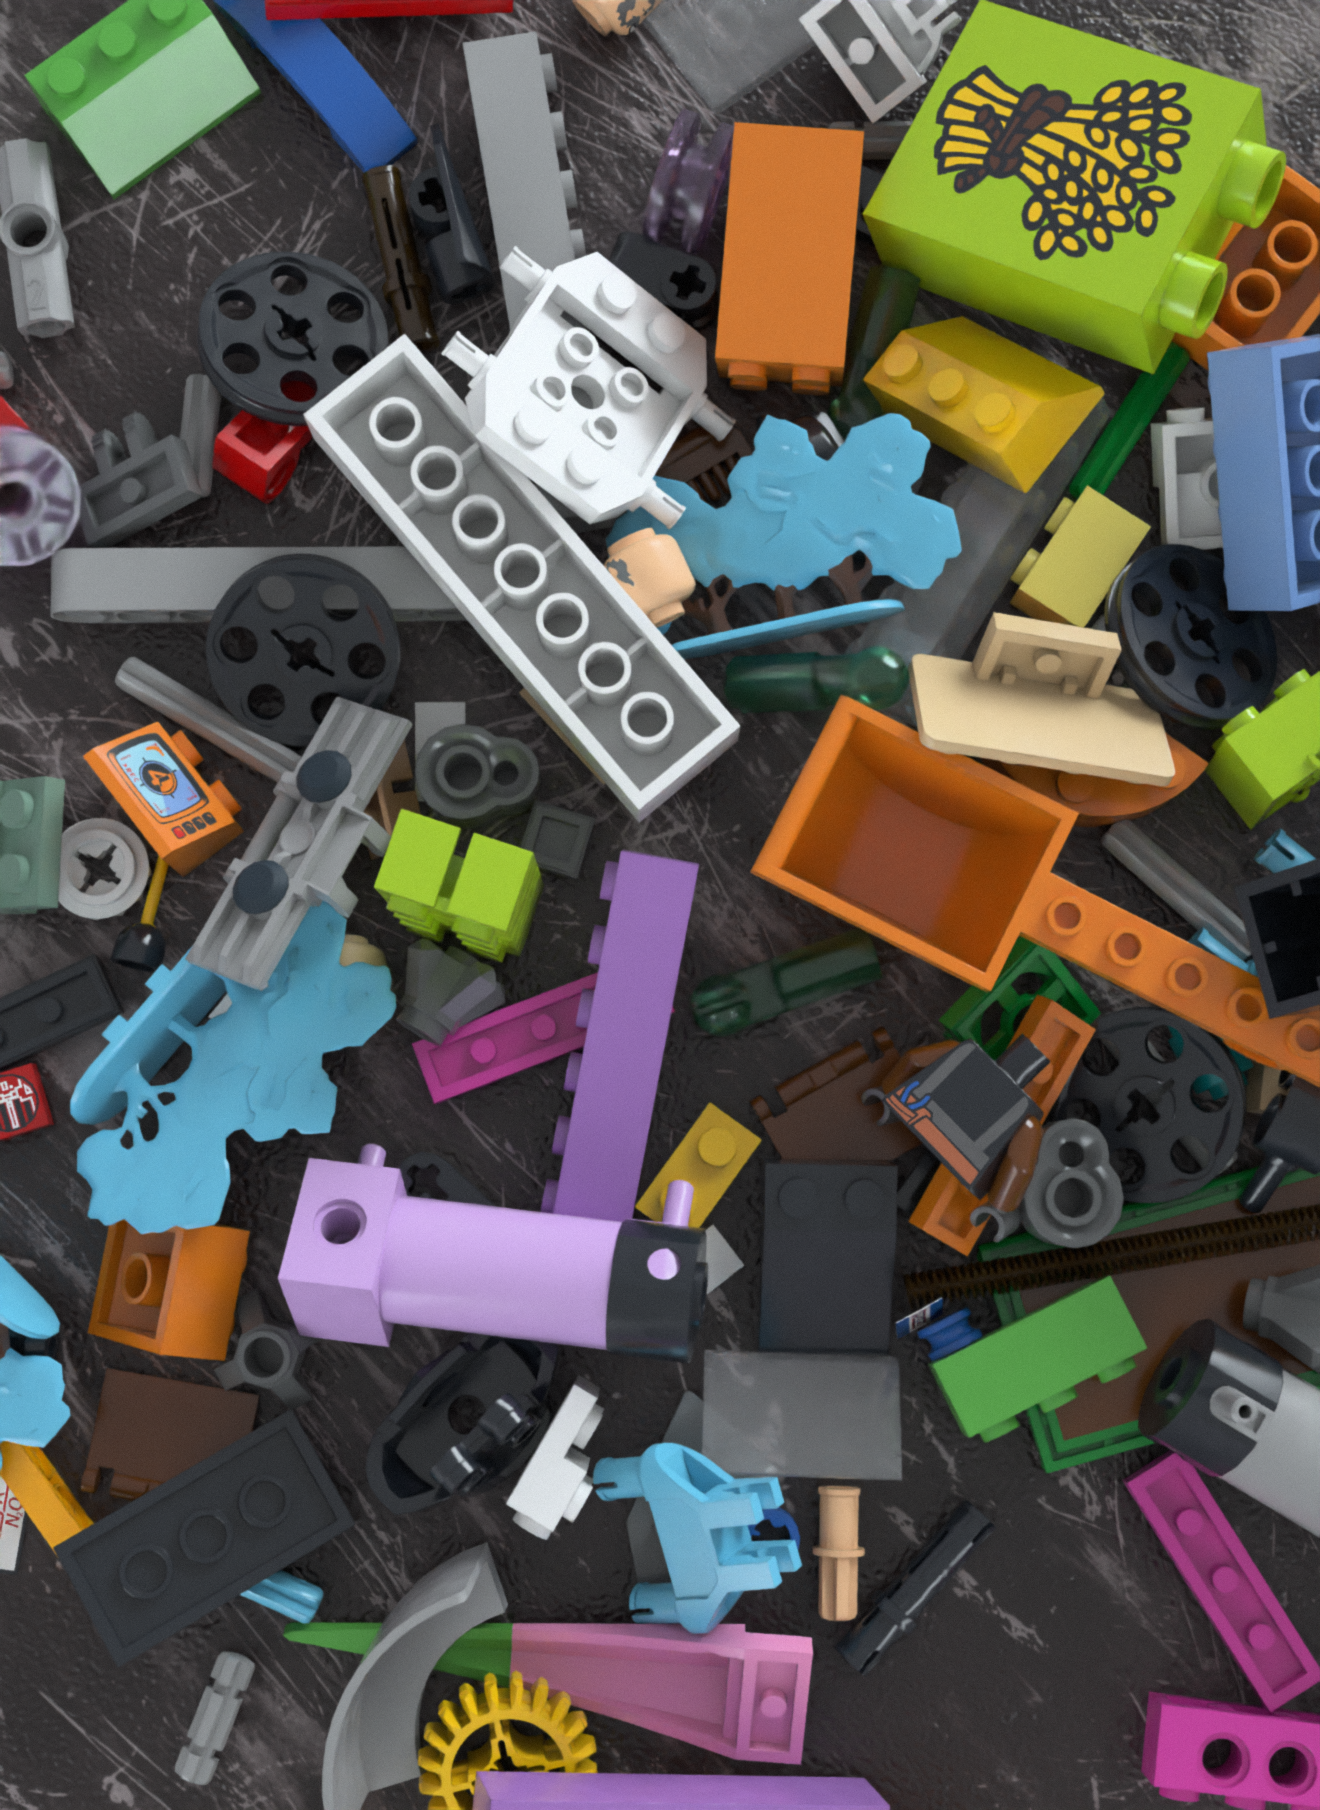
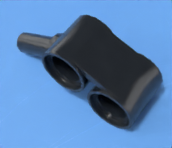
M1281 1070L1278 1087L1286 1090L1287 1093L1286 1095L1277 1093L1272 1098L1262 1114L1253 1138V1146L1264 1150L1266 1157L1239 1197L1241 1205L1253 1213H1260L1288 1171H1295L1301 1168L1314 1175L1320 1172V1087L1286 1070Z

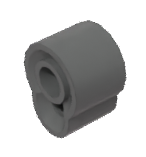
M466 724L445 727L428 738L418 753L415 767L418 791L433 815L444 823L465 830L485 827L501 816H513L524 813L533 807L535 800L537 801L543 783L537 757L529 746L518 739L496 737L482 727Z
M1072 1118L1048 1122L1042 1126L1044 1134L1032 1181L1018 1207L1021 1223L1027 1232L1044 1243L1070 1248L1094 1245L1110 1234L1120 1219L1124 1200L1120 1178L1109 1164V1151L1106 1139L1098 1128L1084 1120Z

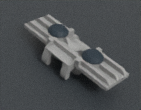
M340 697L335 698L293 773L285 770L273 789V793L277 797L240 860L234 858L225 872L223 879L228 885L185 958L190 964L263 991L310 906L319 907L322 901H325L337 913L349 918L358 902V898L347 888L342 875L360 843L368 847L372 853L381 857L384 856L388 848L391 836L372 817L363 812L411 729L412 723L409 720Z

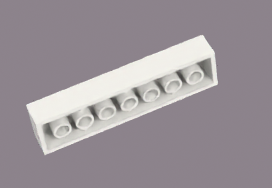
M405 334L303 414L313 439L639 823L738 742L739 723L530 479L474 436L467 406Z

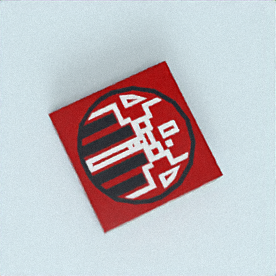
M29 1063L0 1073V1142L54 1125L37 1064Z

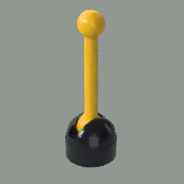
M159 855L141 922L129 925L120 931L115 940L110 958L112 962L118 965L149 973H154L163 964L166 942L161 932L153 925L169 867Z

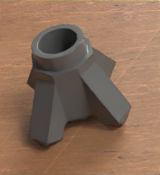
M420 939L408 946L405 994L400 1001L403 1009L396 1020L420 1038L436 1046H441L448 1034L454 1036L459 1027L504 1004L505 988L502 983L496 981L495 970L491 966L480 963L471 955L454 946H449L444 951L430 940Z
M1320 1264L1281 1277L1268 1276L1267 1280L1252 1278L1244 1304L1243 1328L1258 1332V1336L1261 1338L1273 1340L1319 1374Z
M257 1289L238 1298L236 1306L243 1334L240 1336L233 1360L214 1369L223 1389L226 1391L242 1382L272 1389L284 1404L292 1410L313 1400L306 1381L299 1371L306 1348L319 1342L322 1338L299 1336L295 1325L272 1319L269 1314L268 1305Z

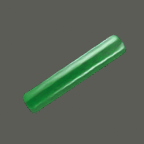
M1171 341L1155 373L1151 374L1146 371L1141 373L1071 482L1069 493L1078 500L1087 485L1101 495L1105 493L1189 362L1190 355L1184 348Z

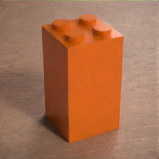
M734 122L715 352L719 378H730V387L741 390L762 391L767 389V381L792 383V392L805 395H828L830 386L842 387L864 131Z

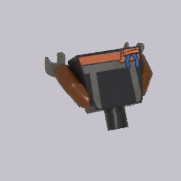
M1023 1033L995 1061L971 1038L961 1043L954 1040H946L907 1050L884 1078L882 1086L863 1092L861 1096L864 1106H868L882 1101L884 1104V1115L881 1119L877 1120L876 1124L878 1126L902 1121L974 1196L981 1200L988 1193V1201L971 1213L970 1221L972 1225L977 1227L985 1222L990 1214L993 1215L999 1224L998 1233L993 1239L995 1242L1001 1241L1019 1227L1021 1215L1018 1207L1032 1181L1044 1134L1040 1123L1044 1112L1022 1089L1050 1063V1060Z

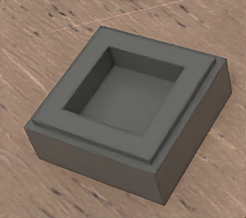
M535 800L520 848L534 853L539 870L578 881L596 818Z

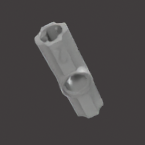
M27 138L5 141L4 145L0 147V204L2 211L0 237L7 248L17 329L22 335H32L40 338L60 336L68 329L74 328L75 325L66 266L69 245L61 230L51 151L46 142H35ZM37 230L46 231L43 241L38 245L22 247L25 237Z

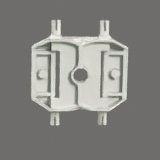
M514 246L499 266V269L505 271L528 289L529 293L524 299L528 303L516 319L507 338L494 356L492 354L488 356L457 331L441 353L473 377L467 385L471 389L465 397L474 436L589 524L619 517L627 509L633 513L641 506L663 523L666 528L671 529L680 519L686 507L681 506L658 488L656 481L652 478L682 427L690 419H693L720 442L730 432L736 422L734 418H731L708 400V395L704 392L707 387L706 338L598 252L560 265L552 272L548 268L546 270L541 268L522 253L517 246ZM564 310L658 383L662 387L659 394L648 385L645 376L640 371L631 367H624L598 346L597 340L589 331L573 327L560 316ZM571 386L581 388L590 396L593 402V410L580 406L574 400Z

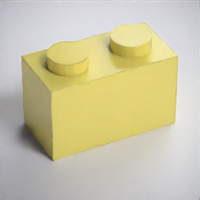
M1088 485L1076 503L1064 497L1044 527L1045 530L1054 536L1042 554L1030 548L1011 576L1010 580L1020 587L1010 601V604L1036 620L1084 628L1108 593L1113 580L1123 570L1151 526Z

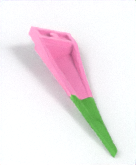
M292 1622L286 1624L283 1636L289 1641L365 1655L382 1623L309 1622L303 1624L301 1622ZM480 1623L459 1637L445 1651L433 1669L483 1682L484 1676L490 1672L497 1678V1685L508 1688L510 1687L509 1678L511 1673L517 1670L522 1674L524 1690L530 1691L533 1683L538 1678L543 1677L546 1679L549 1687L548 1699L565 1690L570 1695L572 1706L622 1720L735 1760L801 1765L813 1648L812 1637L745 1632V1624H718L709 1633L693 1634L681 1624Z

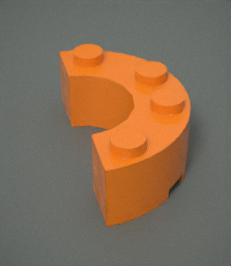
M1167 733L1165 734L1175 767V774L1167 786L1133 784L1125 780L1087 774H1070L1062 770L1025 764H1008L1000 760L979 757L984 766L1078 812L1079 815L1073 825L1078 827H1097L1099 825L1114 824L1122 820L1133 821L1159 809L1185 790L1209 765L1207 761Z

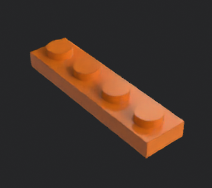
M1037 994L1008 1047L1023 1033L1050 1060V1063L1022 1089L1044 1112L1040 1121L1042 1126L1096 1029L1055 1001ZM941 1163L908 1222L968 1257L990 1218L989 1216L985 1222L975 1227L970 1221V1216L977 1207L988 1201V1193L979 1200Z

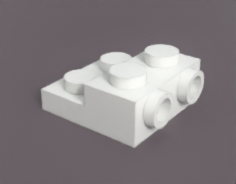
M1205 407L1166 410L1167 422L1151 423L1153 486L1159 488L1161 545L1182 544L1202 550L1223 548L1222 528L1218 515L1217 467L1213 453V418H1205Z
M579 1375L506 1505L516 1510V1514L513 1517V1521L545 1540L554 1531L561 1517L572 1523L574 1522L593 1488L591 1486L593 1478L586 1475L590 1458L570 1446L574 1444L581 1449L585 1448L603 1416L604 1408L595 1403L598 1399L600 1388Z

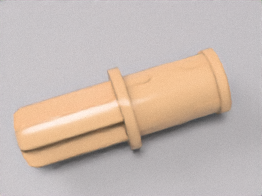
M834 1485L819 1486V1545L813 1546V1554L819 1556L818 1613L821 1618L829 1621H848L855 1619L857 1615L858 1557L865 1555L864 1547L858 1546L860 1488Z

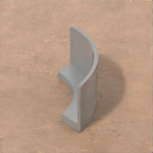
M487 1542L465 1550L435 1567L418 1580L414 1587L386 1616L345 1688L332 1718L326 1740L322 1768L324 1810H360L369 1792L418 1778L423 1774L424 1769L418 1766V1751L421 1749L419 1715L423 1692L431 1671L445 1651L459 1637L487 1619L505 1613L508 1606Z

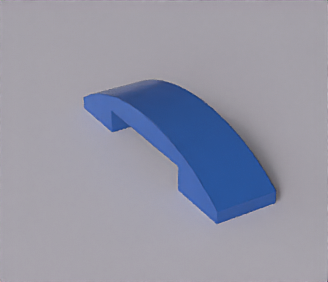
M213 0L215 7L253 49L258 47L328 125L332 138L363 173L374 167L394 164L418 144L416 136L388 98L320 18L266 20L264 0Z

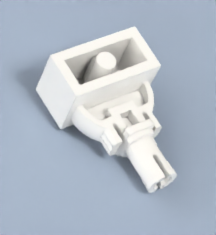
M821 0L799 18V21L872 123L879 120L927 82L923 74L936 60L944 35L962 22L956 11L936 25L933 22L934 19L958 0Z

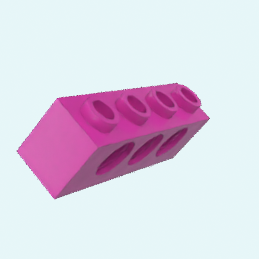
M1149 1692L1141 1772L1154 1787H1159V1795L1172 1800L1197 1802L1201 1792L1224 1795L1226 1804L1247 1810H1265L1266 1801L1291 1804L1290 1810H1320V1713L1277 1708L1270 1713L1263 1706ZM1216 1739H1228L1230 1754L1225 1763L1216 1768L1204 1767L1202 1756L1206 1746ZM1284 1747L1294 1748L1295 1763L1292 1769L1285 1775L1271 1776L1269 1773V1762L1272 1755Z

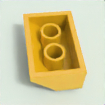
M963 316L901 330L863 378V381L886 414L902 415L911 422L913 430L923 433L929 441L1025 494L1105 394L1101 386Z

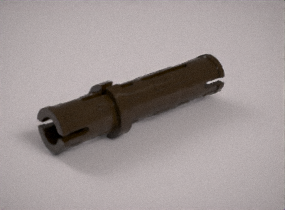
M392 165L374 167L366 171L361 178L366 189L375 236L386 276V281L382 285L385 302L393 307L399 337L405 334L416 348L424 354L436 349L440 345L428 299L432 293L430 277L422 273L399 168Z

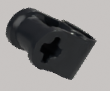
M626 231L619 233L608 260L610 263L694 330H703L713 323L718 315L719 299L716 291L715 273L708 262L700 257L691 256L663 246L642 234ZM694 288V289H699L701 293H699V292H692V293H691V291H692V289ZM679 295H681V296H688V295H689L688 300L680 299V296H679Z

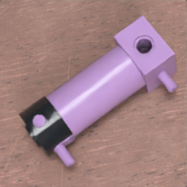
M366 1144L361 1147L357 1164L314 1158L308 1159L278 1276L299 1336L389 1347L394 1323L604 1349L609 1354L690 1363L697 1332L701 1329L708 1287V1263H706L707 1235L705 1228L688 1226L694 1188L689 1182L674 1180L668 1184L662 1223L628 1218L623 1222L407 1196L400 1169L383 1167L386 1151L377 1144Z

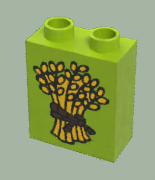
M979 0L865 208L863 216L887 276L1154 374L1175 333L1198 339L1209 327L1220 305L1228 274L1226 263L1215 260L1234 222L1256 229L1266 219L1276 200L1283 180L1286 155L1283 151L1267 146L1260 88L986 0Z

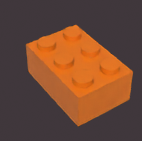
M1287 165L1285 166L1283 180L1276 200L1263 223L1258 228L1253 229L1234 222L1215 260L1226 263L1228 274L1220 305L1209 327L1198 339H1193L1179 333H1175L1172 342L1184 348L1189 353L1190 358L1207 371H1209L1207 352L1302 337L1320 314V189Z

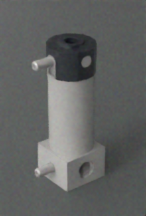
M1211 1319L1196 1321L1175 1340L1156 1367L1144 1392L1139 1409V1430L1144 1437L1154 1443L1167 1446L1184 1461L1209 1476H1218L1320 1538V1389L1282 1367L1277 1359L1249 1342H1243Z

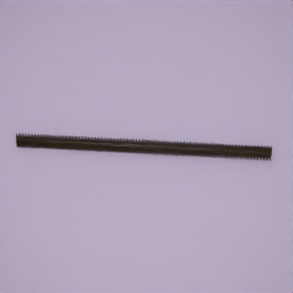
M1315 1204V1207L1309 1205L1307 1209L1304 1206L1299 1207V1210L1291 1208V1211L1285 1209L1283 1212H1268L1267 1215L1263 1213L1259 1214V1216H1244L1242 1219L1240 1217L1234 1220H1222L1218 1223L1216 1221L1210 1224L1194 1225V1227H1180L1178 1229H1170V1231L1162 1230V1232L1156 1231L1154 1233H1146V1235L1139 1234L1138 1236L1122 1237V1239L1115 1238L1114 1240L1098 1241L1094 1245L1078 1248L1064 1247L1062 1249L1047 1250L1046 1252L1030 1253V1255L1027 1253L1022 1256H1010L1006 1259L990 1260V1262L986 1260L982 1263L976 1262L974 1265L970 1263L966 1266L964 1264L958 1267L952 1266L950 1269L948 1267L942 1270L939 1268L935 1269L934 1272L933 1270H929L926 1273L922 1271L918 1275L917 1273H911L910 1276L905 1274L903 1275L904 1287L910 1309H913L915 1302L918 1308H921L922 1301L927 1306L930 1300L935 1302L939 1298H943V1304H945L946 1297H948L950 1303L953 1302L954 1296L957 1297L958 1301H961L962 1294H964L966 1300H969L970 1293L973 1294L974 1298H977L978 1292L981 1293L982 1297H985L986 1290L993 1296L994 1289L997 1290L998 1294H1001L1003 1287L1006 1293H1009L1010 1286L1016 1292L1018 1285L1022 1287V1290H1026L1027 1283L1030 1289L1034 1288V1282L1037 1283L1039 1288L1042 1287V1281H1045L1046 1286H1050V1279L1053 1280L1055 1285L1058 1284V1278H1061L1062 1283H1066V1277H1069L1070 1282H1074V1275L1081 1281L1082 1274H1085L1086 1279H1090L1091 1272L1094 1274V1278H1098V1271H1101L1103 1277L1106 1276V1270H1109L1110 1275H1114L1115 1268L1121 1274L1122 1267H1125L1128 1273L1130 1272V1266L1134 1267V1271H1138V1264H1141L1142 1269L1145 1270L1146 1263L1150 1264V1268H1154V1262L1157 1261L1158 1266L1162 1267V1260H1165L1166 1265L1169 1266L1170 1259L1174 1260V1264H1179V1257H1181L1183 1263H1186V1256H1189L1192 1262L1195 1261L1194 1255L1198 1256V1260H1203V1253L1209 1259L1211 1258L1210 1252H1213L1216 1258L1219 1257L1218 1251L1220 1250L1223 1256H1227L1226 1249L1230 1250L1231 1255L1235 1254L1234 1248L1238 1249V1253H1243L1242 1247L1244 1246L1246 1251L1250 1252V1245H1253L1254 1250L1257 1251L1259 1250L1258 1244H1262V1248L1267 1249V1242L1270 1243L1271 1248L1275 1247V1241L1278 1242L1279 1247L1283 1246L1282 1240H1286V1244L1291 1245V1238L1297 1244L1299 1243V1237H1302V1242H1307L1306 1236L1308 1235L1311 1241H1315V1234L1318 1235L1320 1240V1204Z

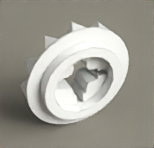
M92 818L78 822L62 833L58 901L66 909L76 915L99 920L121 916L136 901L143 898L144 888L152 873L149 866L147 847L133 830L115 820ZM82 853L88 858L94 857L95 859L102 860L107 853L111 854L113 858L110 861L109 867L116 872L115 876L121 880L120 883L117 885L112 881L108 883L105 880L99 879L94 886H91L88 881L92 873L85 867L86 863L78 859L79 855Z

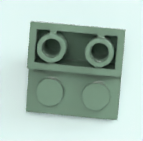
M40 776L6 781L0 780V914H36L37 909L58 908L65 780Z

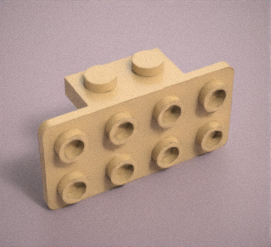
M993 612L973 662L926 654H916L912 657L908 672L919 739L929 749L945 754H962L1000 760L1008 764H1025L1062 770L1070 774H1087L1125 780L1133 784L1167 786L1175 774V767L1161 715L1146 704L1133 689L1105 685L1121 652L1117 633Z

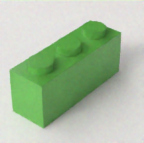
M1104 1276L980 1337L944 1357L928 1363V1366L963 1435L970 1438L980 1433L984 1443L1017 1428L1019 1423L1015 1415L1036 1404H1039L1042 1412L1046 1413L1075 1399L1079 1395L1074 1385L1095 1374L1098 1375L1103 1384L1133 1370L1137 1365L1132 1356L1147 1349V1346L1111 1276Z

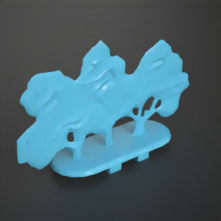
M322 901L319 907H309L270 976L268 987L263 989V991L190 964L185 959L190 951L189 949L172 970L161 964L145 983L153 992L129 1021L118 1015L101 1034L110 1043L89 1066L77 1083L70 1100V1114L78 1123L95 1125L111 1119L126 1107L127 1112L122 1127L115 1130L103 1129L86 1138L77 1151V1172L88 1181L92 1188L87 1215L90 1219H98L105 1226L125 1219L140 1234L149 1232L162 1233L174 1226L188 1230L215 1225L220 1218L231 1183L229 1163L226 1160V1138L233 1131L244 1129L257 1142L282 1138L288 1129L293 1128L297 1129L301 1134L330 1132L332 1117L335 1114L337 1086L329 1081L328 1074L322 1069V1055L326 1052L340 1050L346 1046H363L373 1034L392 1018L396 1009V995L390 991L392 978L388 967L385 965H370L365 962H355L345 967L340 964L347 920L337 913L330 904ZM227 991L232 1002L227 1012L208 1020L205 1025L196 1027ZM184 1041L192 1048L193 1059L184 1074L175 1082L151 1086L149 1084L150 1080ZM162 1092L174 1093L176 1100L163 1106L158 1099V1094ZM145 1101H149L155 1109L159 1120V1132L155 1139L149 1142L143 1139L138 1117L142 1119L148 1112L142 1106V1103ZM126 1130L130 1131L133 1135V1147L129 1150L122 1147L120 1142Z

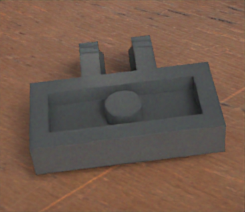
M136 411L122 419L123 430L126 434L124 436L131 457L127 459L124 454L125 450L114 433L106 429L92 436L93 440L91 442L100 475L72 490L87 544L93 548H110L203 497L186 441L171 434L158 442L153 426L145 418V415H141L140 412L137 413Z

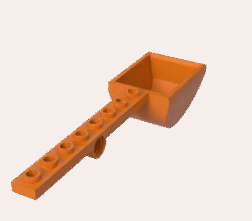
M843 695L839 697L750 873L986 993L992 990L1018 936H1021L1223 1038V1043L1237 1053L1267 1067L1286 1070L1320 1087V1011L1270 1019L1258 977L1050 872L1079 815L1078 812L962 754H945L929 749L920 742L917 731Z

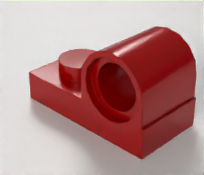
M300 381L287 382L280 388L286 398L295 402H306L315 396L314 390L306 383ZM242 410L216 436L212 468L263 503L268 504L278 497L290 481L297 467L301 449L313 436L308 426L276 424L252 416Z

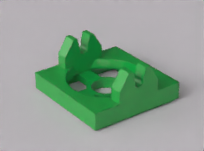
M1019 936L992 990L986 993L972 985L938 1021L946 1029L942 1034L945 1039L961 1043L971 1038L995 1061L1006 1050L1014 1036L1013 1022L1015 1016L1022 1008L1031 1005L1037 994L1055 1001L1088 1025L1101 1012L1055 953ZM1033 972L1035 976L1044 982L1034 994L1025 993L1018 995L1010 985L1020 974ZM996 1001L1003 1009L1000 1029L983 1046L981 1040V1019L984 1011Z

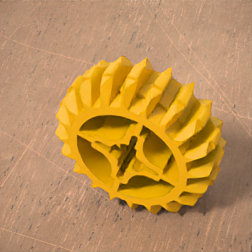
M517 1670L511 1673L509 1688H498L497 1678L489 1672L484 1676V1693L479 1695L471 1685L464 1682L459 1687L462 1707L452 1701L443 1700L438 1706V1715L443 1723L429 1722L424 1729V1739L430 1746L423 1747L418 1751V1766L427 1770L419 1777V1790L422 1794L433 1795L428 1802V1810H473L474 1798L465 1790L470 1789L471 1794L474 1795L476 1771L504 1772L501 1762H498V1759L501 1758L500 1740L505 1743L507 1756H511L513 1764L517 1766L514 1772H549L551 1769L560 1767V1773H598L597 1764L588 1759L596 1752L595 1738L592 1735L582 1734L587 1727L586 1715L583 1711L568 1713L571 1699L565 1690L547 1700L548 1681L543 1677L538 1678L533 1683L530 1691L523 1689L522 1674ZM510 1719L534 1724L544 1730L552 1739L545 1740L542 1734L537 1736L520 1734L513 1728ZM489 1724L490 1737L481 1748L467 1752L468 1759L453 1762L464 1740L478 1728Z

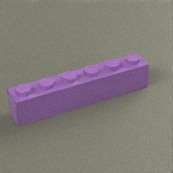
M625 849L621 850L619 863L608 860L606 862L600 899L611 901L607 927L595 924L592 934L588 963L599 965L595 990L583 988L580 998L576 1027L586 1028L587 1034L583 1054L575 1052L570 1054L564 1090L575 1092L571 1117L561 1115L558 1117L552 1154L562 1155L563 1162L559 1181L547 1178L541 1212L623 1222L627 1218L632 1219L699 863Z
M476 1771L473 1810H890V1805L865 1778Z

